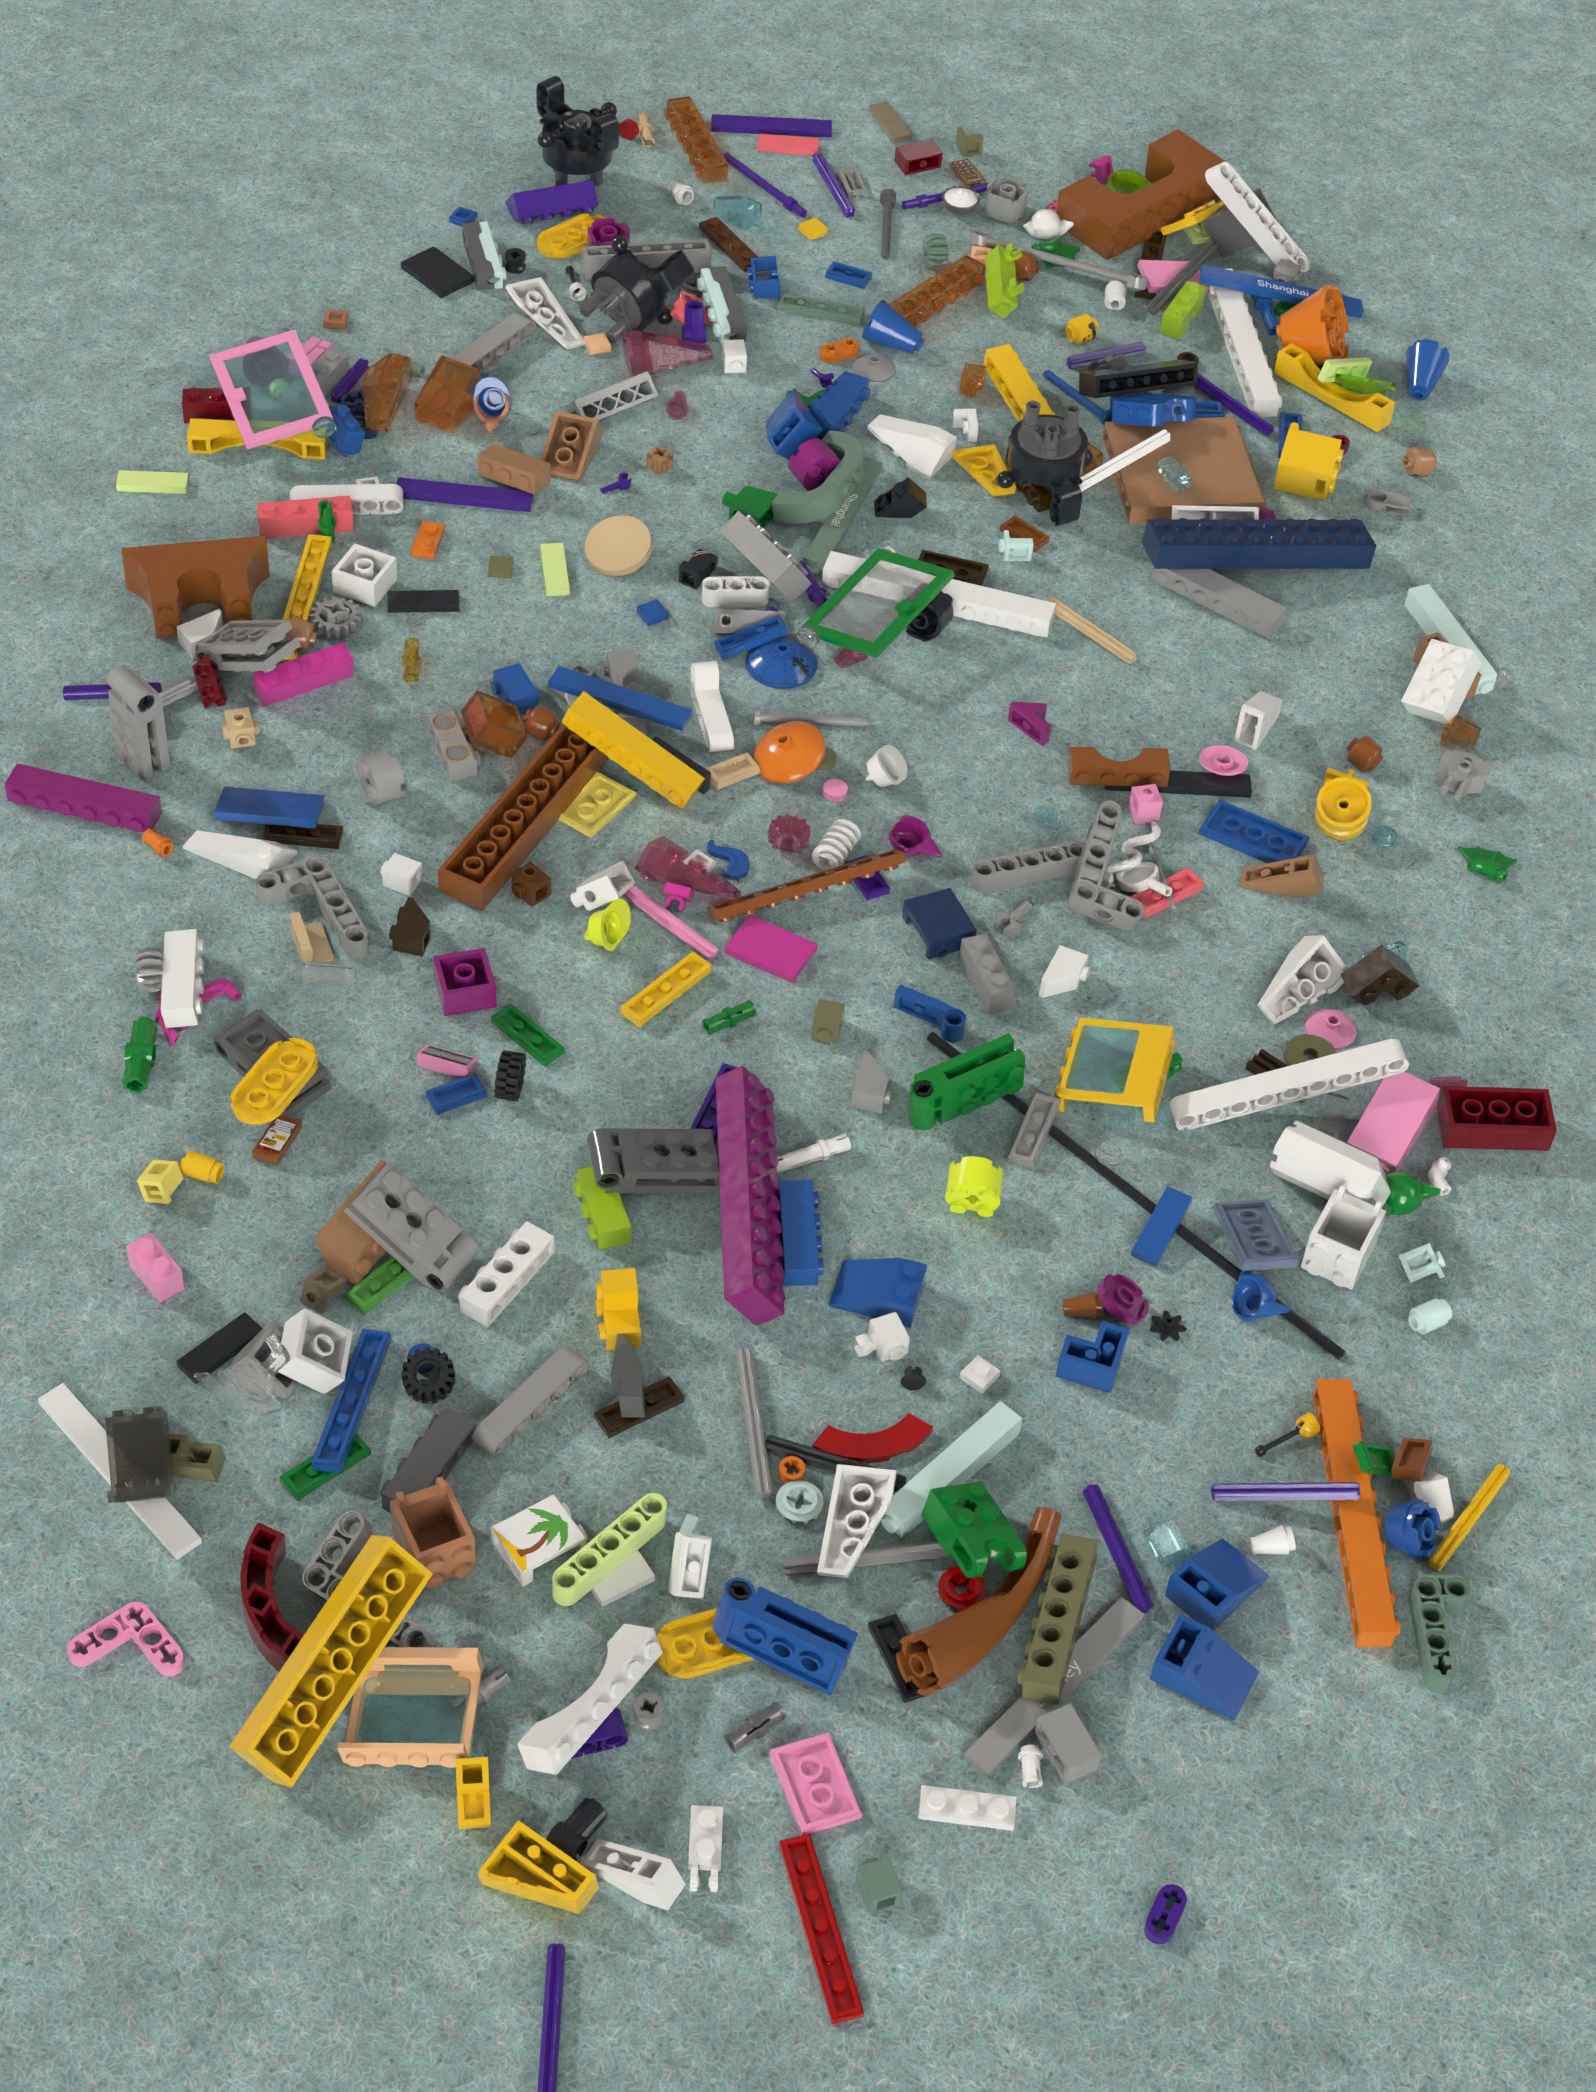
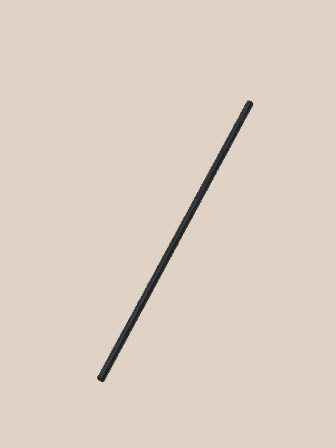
M931 1032L928 1035L927 1041L949 1058L961 1054L936 1033ZM1014 1094L1001 1097L1025 1116L1029 1105ZM1052 1124L1048 1135L1152 1215L1157 1206L1154 1202ZM1180 1223L1175 1232L1178 1236L1236 1281L1239 1280L1242 1270ZM1278 1298L1276 1299V1303H1280V1304L1285 1305V1304H1284L1282 1301H1280ZM1292 1309L1288 1313L1280 1314L1338 1360L1345 1355L1346 1351Z

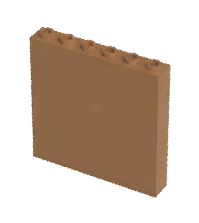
M1234 417L1196 418L1193 421L1187 422L1171 421L1162 426L1105 422L1102 439L1109 460L1162 430H1167L1171 435L1170 441L1113 473L1128 524H1146L1147 519H1172L1173 505L1259 507V512L1262 508L1266 507L1265 497L1261 495L1260 483L1256 481L1255 468L1251 467L1250 454L1246 452L1245 440L1241 438V429L1236 424Z

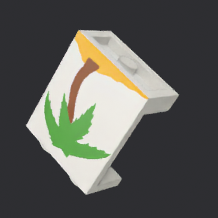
M554 1494L491 1527L492 1544L523 1587L533 1582V1569L572 1548H575L578 1552L585 1546L587 1541V1535L580 1524L576 1525L567 1505L564 1502L560 1504Z

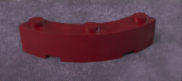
M258 1522L244 1550L240 1572L242 1609L246 1626L257 1649L266 1661L280 1672L304 1635L284 1619L273 1591L276 1573L286 1555L285 1534Z

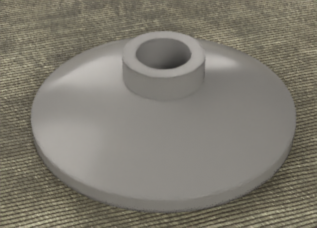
M879 354L859 356L852 365L855 374L869 378V381L872 382L885 381L891 378L896 370L892 360Z

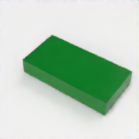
M1362 1441L1352 1445L1362 1473L1385 1477L1392 1476L1394 1458L1388 1446Z

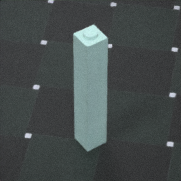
M1426 584L1409 588L1404 605L1426 635L1438 632L1448 643L1473 650L1482 663L1478 670L1481 678L1475 695L1480 693L1486 694L1492 691L1497 677L1496 671L1432 587Z
M998 1402L893 1495L891 1503L880 1520L883 1527L889 1533H896L903 1539L924 1520L921 1513L930 1489L964 1484L1020 1434L1022 1417L1003 1402Z

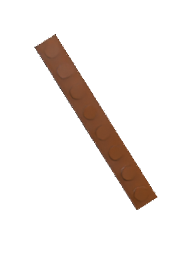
M893 849L707 907L708 913L716 921L727 922L732 920L734 915L740 913L749 915L757 912V908L763 906L767 908L776 907L785 899L798 900L805 897V893L811 891L814 893L824 892L829 889L828 886L846 885L851 883L852 879L856 877L869 878L874 876L876 871L882 869L884 871L895 870L899 868L898 864L906 862L904 852Z

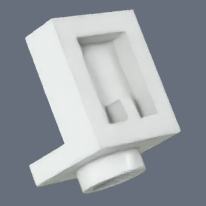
M954 409L952 427L962 428L963 434H967L968 442H977L978 420L976 409Z

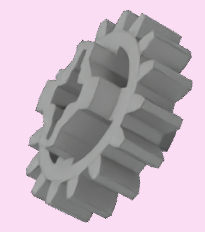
M332 596V600L328 601V599L323 598V603L316 602L315 607L310 609V621L314 624V631L318 630L319 636L327 634L329 639L332 635H335L337 639H340V635L349 637V632L356 633L357 627H361L362 611L358 604L354 605L352 599L345 601L343 596L340 599Z

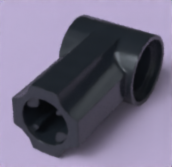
M585 1798L565 1822L560 1821L552 1828L546 1840L577 1861L578 1858L576 1856L583 1854L590 1837L607 1819V1812L595 1799Z

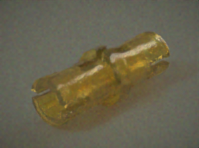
M408 638V640L404 641L402 665H404L403 680L406 683H414V676L416 682L419 680L418 668L421 665V657L419 656L420 643L415 638Z

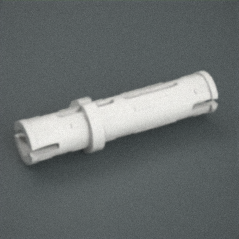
M844 1133L827 1140L820 1139L811 1146L777 1156V1175L814 1161L828 1160L830 1156L851 1150V1143L847 1134Z

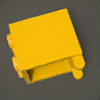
M1291 423L1279 460L1274 489L1326 501L1328 494H1333L1336 478L1340 471L1344 450L1340 449L1342 440L1299 430L1298 423Z

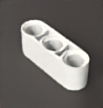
M763 576L707 577L702 582L701 601L707 607H762L769 603L770 581Z

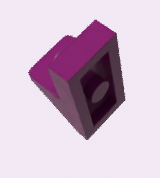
M1030 702L1010 703L1008 721L1041 746L1049 742L1052 725L1045 720L1047 704Z

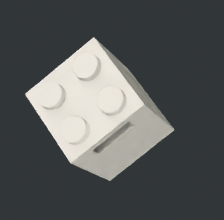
M1341 1185L1339 1190L1334 1189L1309 1236L1301 1268L1307 1270L1312 1275H1319L1331 1280L1337 1286L1347 1287L1352 1290L1376 1245L1386 1211L1381 1209L1383 1202L1378 1200L1375 1206L1346 1194L1347 1187Z

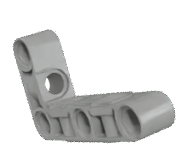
M1107 800L1099 807L1087 833L1073 878L1068 904L1073 911L1118 929L1129 931L1136 928L1145 913L1144 905L1136 899L1101 886L1122 814L1118 803Z
M311 857L264 872L256 878L257 898L263 905H275L306 893L308 895L311 894V896L314 895L319 903L320 912L330 929H334L339 938V945L342 946L347 956L352 959H362L368 955V931L339 879L335 876L324 858Z

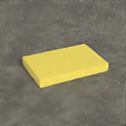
M596 772L568 809L560 815L558 820L592 838L636 797L637 792Z

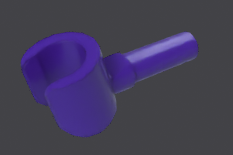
M815 368L810 370L812 374L818 377L823 388L833 385L831 380L834 379L833 373L822 374Z
M620 473L618 482L600 488V491L603 494L618 488L620 490H627L631 486L632 479H628L627 473Z

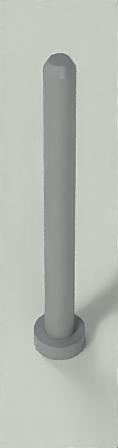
M754 708L753 715L754 725L759 726L760 722L787 723L792 721H802L815 725L870 726V719L868 717L761 712L760 708Z

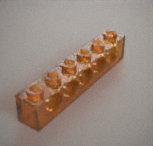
M691 97L667 99V108L664 109L666 121L669 120L671 130L676 133L678 143H682L684 154H688L690 165L695 167L696 176L701 178L703 184L727 181L728 163Z
M965 255L889 305L916 327L920 323L926 322L934 314L940 313L946 306L954 304L963 295L969 294L977 286L980 287L985 281L986 266Z

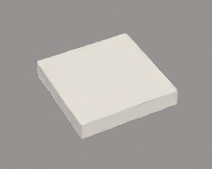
M637 1550L591 1589V1592L600 1606L603 1607L654 1582L655 1575Z

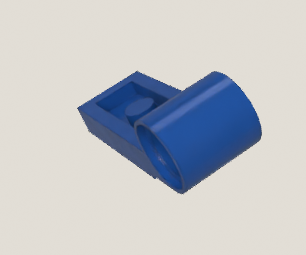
M899 985L895 992L894 1008L940 1026V1035L947 1042H958L963 1038L966 1015L963 1011L939 999Z

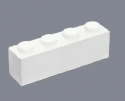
M197 929L165 932L161 1014L166 1028L198 1025V1016L203 1013L202 999L199 998V994L204 993L203 980L200 978V975L204 974V962L201 955H205V943L203 939H199Z

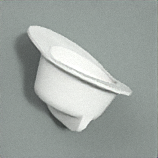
M885 745L878 749L866 763L869 773L865 778L866 781L873 780L879 787L897 785L907 777L908 768L906 761L900 751L892 745Z

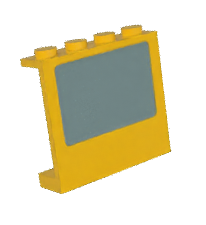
M1080 1017L1077 1028L1073 1027L1072 1046L1066 1049L1065 1059L1067 1063L1066 1066L1061 1067L1060 1086L1056 1085L1054 1097L1061 1099L1059 1112L1065 1113L1069 1099L1143 1107L1144 1122L1155 1123L1175 1047L1174 1026Z

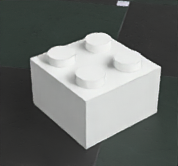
M354 543L332 570L333 593L375 607L397 580L396 557Z
M304 1308L284 1324L276 1371L320 1393L326 1394L345 1380L353 1332Z

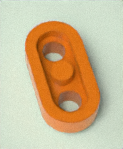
M852 338L825 344L819 349V358L825 363H836L857 357L860 353V344Z

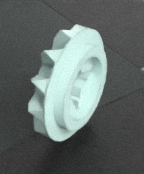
M792 1481L779 1489L776 1495V1510L780 1511L782 1519L788 1518L793 1524L797 1521H803L807 1524L809 1520L817 1519L819 1513L823 1510V1496L820 1490L809 1482ZM803 1495L805 1505H802L798 1510L795 1507V1502Z

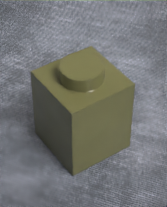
M819 999L813 1020L812 1039H817L824 1043L838 1042L844 1019L845 1004Z

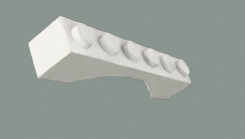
M623 1624L607 1642L608 1654L606 1663L593 1685L565 1709L535 1723L517 1743L527 1769L557 1775L662 1654L654 1628Z

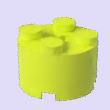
M963 1157L961 1162L957 1164L953 1161L949 1165L945 1199L950 1205V1211L963 1214L966 1210L977 1211L978 1215L983 1217L992 1216L994 1210L999 1207L1001 1202L1003 1169L999 1166L998 1170L992 1166L993 1161L983 1157Z

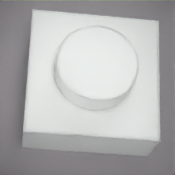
M977 1355L960 1372L959 1378L983 1394L1000 1377L1001 1371Z

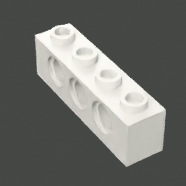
M528 1221L520 1229H515L504 1247H499L495 1251L492 1260L478 1270L475 1279L461 1289L458 1295L460 1312L488 1328L554 1254V1236Z

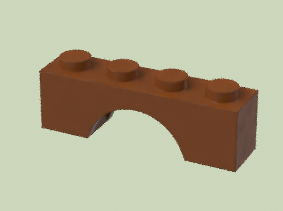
M1070 747L1067 762L1069 785L1143 786L1156 784L1157 787H1167L1170 774L1168 748H1143L1136 758L1128 761L1110 760L1102 756L1095 747Z

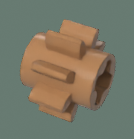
M665 447L653 448L652 453L647 452L646 468H651L653 473L665 474L668 469H673V453H669Z

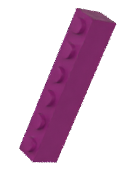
M17 763L5 782L7 800L15 804H24L40 810L46 809L59 812L66 816L72 815L84 818L87 821L102 822L113 827L119 826L131 829L135 832H145L149 828H154L162 814L160 796Z

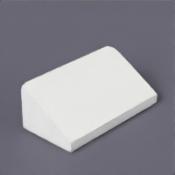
M676 1532L668 1593L678 1597L703 1599L712 1542L711 1537Z

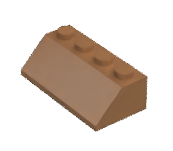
M384 1161L379 1162L315 1235L326 1267L348 1279L347 1282L355 1285L370 1271L379 1258L385 1254L386 1250L343 1210L372 1177L387 1164Z

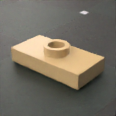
M748 752L705 768L711 772L710 781L717 790L760 774V766Z

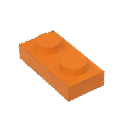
M422 521L411 549V556L434 560L445 532V524Z

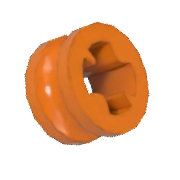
M795 1456L783 1458L779 1464L778 1472L781 1482L787 1484L792 1481H803L806 1469L803 1460ZM791 1467L797 1469V1472H793V1475L788 1474L787 1468L790 1470Z

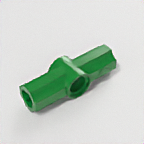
M142 1016L133 1021L130 1042H127L125 1046L126 1067L123 1087L131 1093H141L147 1089L150 1069L155 1065L152 1061L156 1059L155 1039L157 1022L151 1020L150 1017Z

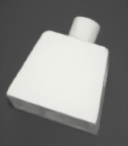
M621 861L587 878L576 888V892L571 894V901L575 907L578 908L584 905L586 910L590 911L620 898L635 884V881L624 861Z

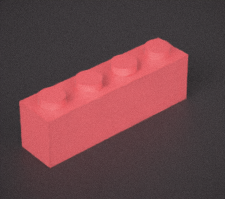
M350 495L257 503L260 536L266 535V538L320 534L317 520L319 519L318 503L322 500H328V507L329 501L333 503V517L336 519L334 533L354 531Z

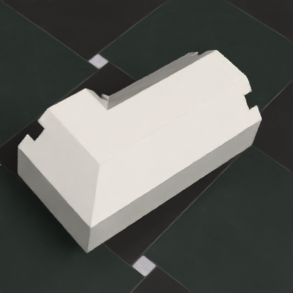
M1299 1121L1293 1123L1294 1128L1291 1126L1285 1128L1274 1147L1273 1154L1277 1155L1276 1162L1271 1160L1270 1168L1275 1175L1327 1200L1331 1197L1334 1189L1339 1190L1340 1186L1344 1185L1347 1187L1345 1193L1374 1206L1378 1200L1383 1202V1205L1385 1204L1391 1191L1378 1158Z

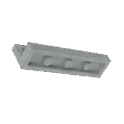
M646 371L574 400L566 407L570 414L577 412V415L585 417L583 409L591 407L595 409L593 418L601 420L659 395L649 372ZM645 383L650 392L647 396L638 392L639 386ZM627 392L632 395L630 403L619 400L621 393ZM606 399L614 402L610 411L601 407L602 402Z

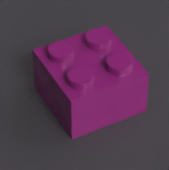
M485 948L433 956L434 981L444 1016L497 1007L496 984Z

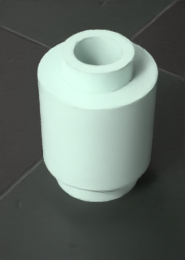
M1432 1299L1412 1308L1409 1312L1408 1322L1414 1331L1424 1335L1446 1325L1448 1320L1452 1318V1310L1444 1299Z

